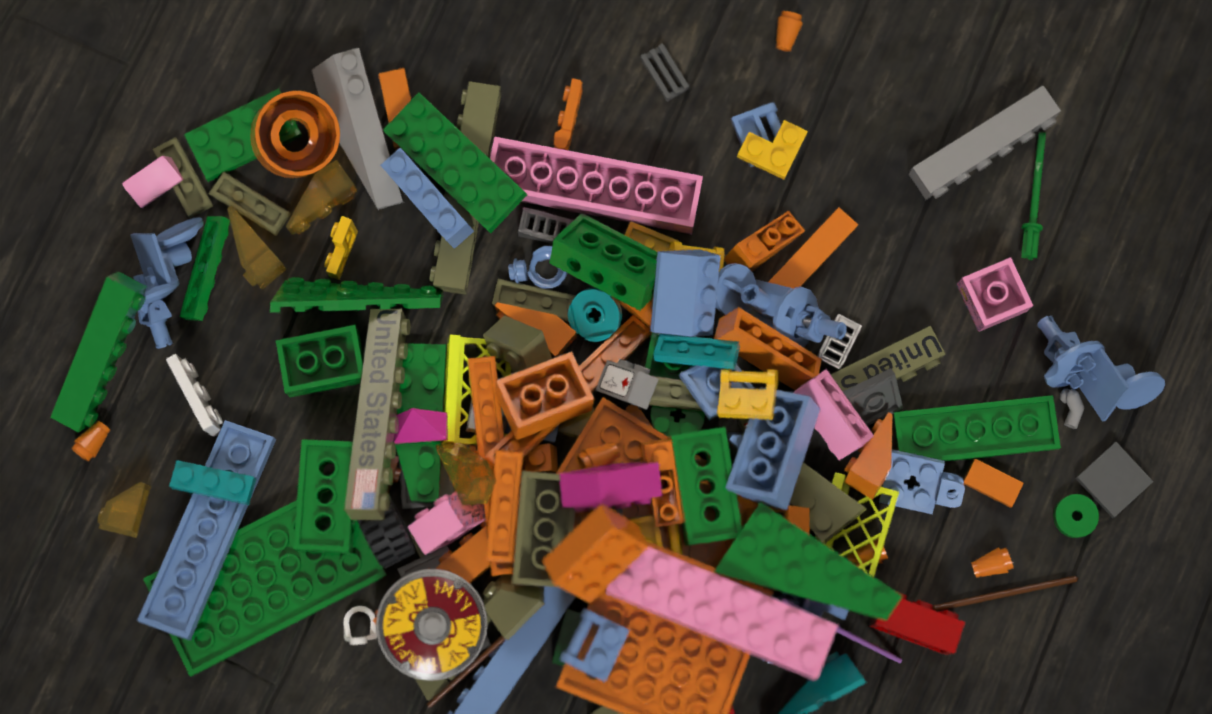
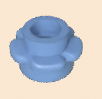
M514 258L513 264H509L510 280H515L516 283L527 281L525 260L517 261V258Z

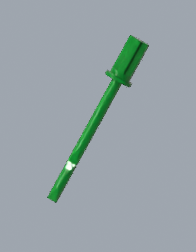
M1038 132L1029 223L1022 224L1024 236L1021 257L1028 260L1037 258L1040 231L1043 230V226L1037 224L1046 132Z

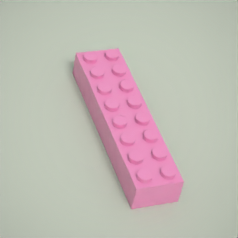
M494 137L490 159L528 194L521 202L624 222L631 221L640 225L692 234L703 176Z
M650 547L616 578L606 590V594L811 680L818 678L838 626Z

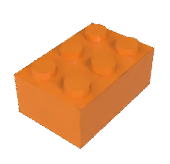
M572 352L496 380L495 395L516 440L590 412L594 397Z
M601 504L542 561L553 584L591 603L637 560L649 546L637 524Z

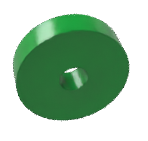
M1073 494L1064 497L1057 503L1053 518L1057 529L1062 534L1071 538H1080L1094 531L1098 524L1099 513L1095 503L1090 498L1080 494ZM1074 511L1080 514L1079 521H1075L1072 518Z

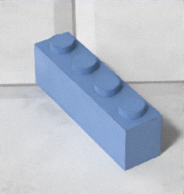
M401 148L380 165L454 249L474 232Z

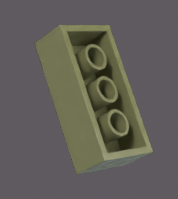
M522 471L512 584L561 588L553 584L542 561L574 531L575 510L574 507H563L559 474Z

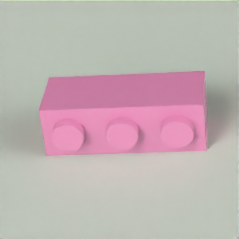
M827 369L793 392L794 394L811 397L820 408L814 428L819 431L828 444V448L836 455L838 460L862 447L873 437L871 431Z

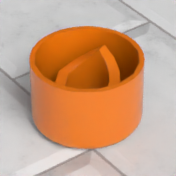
M304 91L285 92L272 98L257 112L251 126V146L258 161L270 172L286 178L304 177L321 170L334 157L340 141L339 123L331 107L320 97ZM285 121H299L308 130V144L299 152L288 151L280 142L279 132Z

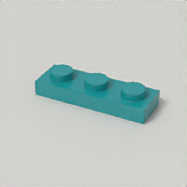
M660 334L653 355L656 362L735 369L740 345L739 341Z
M177 460L169 486L180 491L249 505L257 479L253 476Z

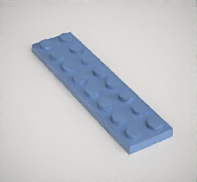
M225 420L205 466L253 476L257 479L254 486L255 490L276 439L267 434ZM192 494L137 621L183 639L191 640L248 505Z

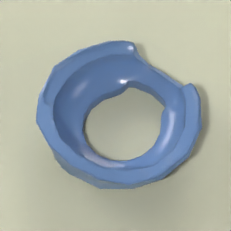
M543 246L533 252L529 271L527 272L532 282L542 289L560 285L568 274L559 268L557 275L551 279H544L538 273H535V266L538 261L550 260L552 246Z

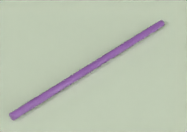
M783 599V600L781 601V602H783V603H785V604H787V605H790V606L795 607V608H797V609H799V610H802V611L807 612V613H809V614H812V615H814V616H816V617H819V616H817V615H815V614H813V613H811V612H809V611H807V610H805V609H803V608H801V607H799V606H797V605H795V604H793V603H791V602H789V601H787V600H785V599ZM837 626L836 632L898 663L902 662V658Z

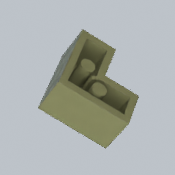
M505 315L483 334L488 353L491 356H495L496 359L499 358L509 362L513 374L552 359L543 331Z

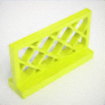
M449 335L447 339L444 412L448 414V440H443L442 444L477 445L476 434L471 439L459 438L460 426L468 420V414L461 407V400L468 394L471 395V389L463 381V374L468 370V366L463 369L464 361L468 364V358L464 354L465 344L476 345L482 352L478 357H483L484 355L489 357L490 354L487 349L485 350L482 345L487 346L485 339L461 337V335ZM504 360L499 364L496 362V369L503 377L511 375L509 362ZM504 363H505V371L500 367V366H501L502 364H504ZM462 386H463L464 389L467 391V392H466L465 394H463V395H462ZM461 413H462L463 416L465 417V419L460 422Z
M835 472L832 484L848 495L850 486L844 483L847 478L846 475ZM884 487L879 489L875 497L880 494L892 496L889 507L878 512L872 499L869 497L861 499L858 503L863 504L869 501L876 514L863 521L858 516L857 520L859 523L846 530L842 529V532L836 534L824 544L833 550L834 540L845 536L851 549L840 555L845 557L853 552L860 564L858 566L860 569L868 573L865 567L871 565L869 575L872 577L875 576L899 496L898 491ZM887 513L885 521H883L881 515ZM878 517L883 525L882 531L870 537L864 524ZM861 526L868 540L854 547L847 533ZM816 535L815 539L821 542V540ZM879 539L878 544H877V547H876V546L874 545L873 541ZM871 543L875 551L874 557L863 564L856 550Z

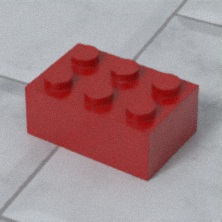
M899 592L897 593L902 598L887 621L875 617L870 619L868 627L944 655L955 654L965 622L958 620L959 615L948 610L936 612L932 610L933 605L917 600V602L913 601V603L906 601L907 596Z

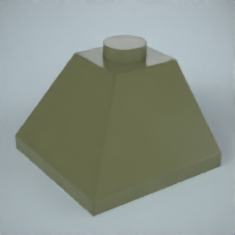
M502 575L496 582L492 581L483 592L485 610L507 640L544 604V586L512 584V575Z

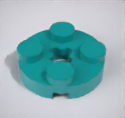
M595 287L585 289L577 294L568 309V321L571 328L577 334L579 333L584 337L585 340L591 342H599L609 338L621 324L622 310L618 300ZM592 308L600 311L599 321H595L594 317H589Z

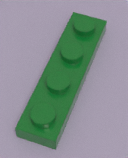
M207 216L180 313L181 318L203 321L204 315L208 310L210 292L215 284L217 267L222 259L223 245L229 234L230 219L223 216Z

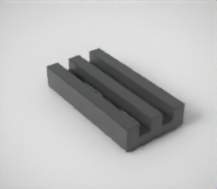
M663 43L658 48L650 50L646 55L640 56L642 63L666 102L689 89L688 83ZM661 53L681 87H677L658 54ZM653 58L673 90L671 93L668 92L649 60Z

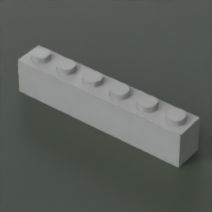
M1041 86L914 166L909 175L926 200L931 196H934L936 199L949 190L947 186L956 182L959 185L970 177L969 172L976 168L978 171H981L992 163L990 159L999 154L1000 157L1007 155L1014 149L1012 145L1021 141L1024 144L1035 136L1034 132L1042 127L1043 130H1046L1057 122L1055 118L1061 110L1045 87Z

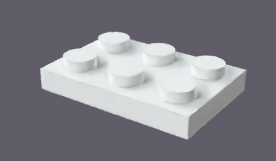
M176 354L167 358L166 360L202 429L213 437L218 435L221 430L220 424L223 423V420L218 411L208 404L207 401L211 400L205 387L196 381L195 378L199 377L195 367L186 358L181 359Z

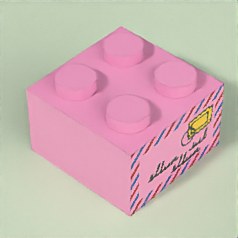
M1011 258L967 275L957 283L978 332L1023 314L1033 307Z
M460 489L450 496L447 494L434 502L435 507L429 510L427 508L415 515L416 521L409 525L408 528L424 555L454 543L485 521L484 506L473 489L464 493Z

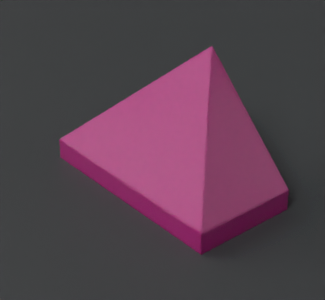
M412 408L396 415L399 420L398 433H394L395 444L448 440V414L445 412Z

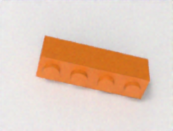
M738 307L719 319L714 339L739 341V357L764 372L777 370L778 380L796 391L819 374L822 360L820 357Z

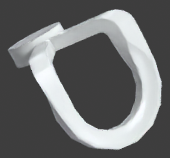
M356 606L346 613L344 617V639L350 642V645L368 643L367 640L377 638L376 624L372 621L376 616L371 609L366 606ZM361 611L370 617L369 636H351L349 619L352 614Z

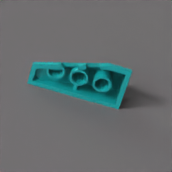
M835 652L825 658V664L822 665L818 678L815 680L808 679L777 714L810 713L824 705V702L835 700L866 682L846 653L839 656L838 652Z

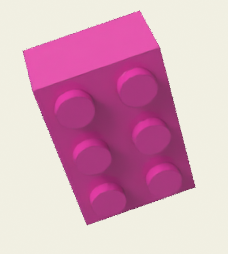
M659 462L617 463L559 473L563 507H574L575 512L590 511L591 507L595 511L601 504L608 508L614 505V508L630 507L632 501H634V504L651 503L652 497L662 496Z

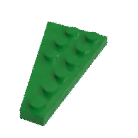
M292 277L284 281L271 300L270 312H280V307H292L295 312H305V310L311 309L313 306H318L319 310L322 311L366 310V305L375 304L379 306L380 310L390 309V307H395L397 304H403V307L407 309L440 308L443 301V290H437L434 286H422L421 289H414L406 284L384 287V284L377 282L368 283V286L357 285L355 281H342L341 284L331 283L327 279L306 282L303 278Z
M406 343L408 355L407 359H403L402 366L405 371V380L403 384H400L399 390L402 395L401 408H397V415L412 408L444 412L447 346L445 344ZM442 441L395 444L411 502L434 504L440 495Z
M762 503L758 505L714 571L716 574L886 621L902 598L900 594Z

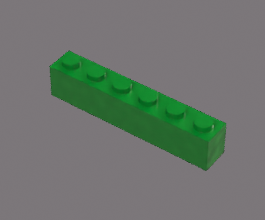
M121 272L107 276L50 418L77 432L91 427L98 417L96 410L99 404L104 401L108 392L105 388L108 381L114 377L117 371L115 366L117 359L122 356L127 344L124 343L126 337L136 325L135 315L145 303L146 297L144 293L147 286Z

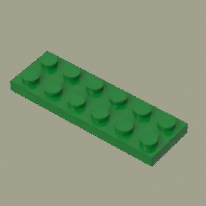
M419 92L383 129L398 146L490 233L528 195Z
M1053 395L902 411L892 414L897 451L939 459L944 462L1059 450L1061 448Z

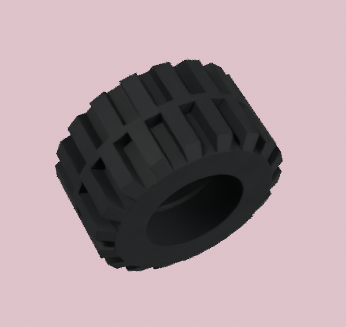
M390 496L389 509L385 510L384 520H357L373 555L384 568L415 554L413 540Z

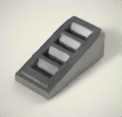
M523 208L518 235L519 237L553 243L554 238L560 234L561 225H566L567 227L574 220L534 209ZM530 218L535 219L533 230L528 229ZM541 220L545 221L543 233L538 232ZM551 223H556L553 236L548 235Z
M840 314L837 315L835 321L844 322L847 327L854 330L852 334L846 332L844 336L849 339L848 343L827 336L817 355L822 359L821 365L835 372L841 370L862 325ZM832 341L844 347V351L842 352L830 346V342ZM826 350L840 356L839 361L826 355Z

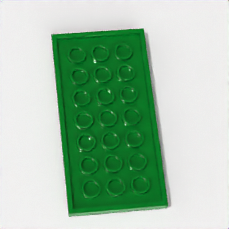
M333 491L323 493L322 503H329L333 499ZM297 500L237 530L191 640L189 641L170 634L189 676L192 677L388 576L384 567L378 563L357 520H355L353 554L298 552L294 550ZM324 518L321 520L319 525L321 531H326L330 528L331 519ZM159 571L143 578L149 592Z

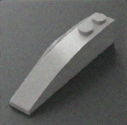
M359 48L334 54L312 69L319 97L331 107L337 117L340 128L339 143L377 209L403 203L399 186L380 166L390 157L361 52Z

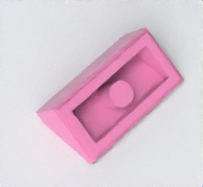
M161 156L122 184L136 203L143 208L184 179L173 159Z

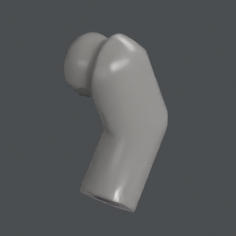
M1063 389L1060 393V400L1063 403H1067L1069 407L1064 425L1077 429L1084 411L1083 402L1079 392L1076 390Z

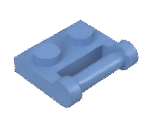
M775 103L766 104L731 118L741 146L748 132L769 141L760 117L767 118L773 135L776 137L781 124L776 115L778 110Z
M583 609L580 615L582 620L566 653H562L560 661L606 682L630 630L592 611ZM592 623L600 626L583 662L576 657Z

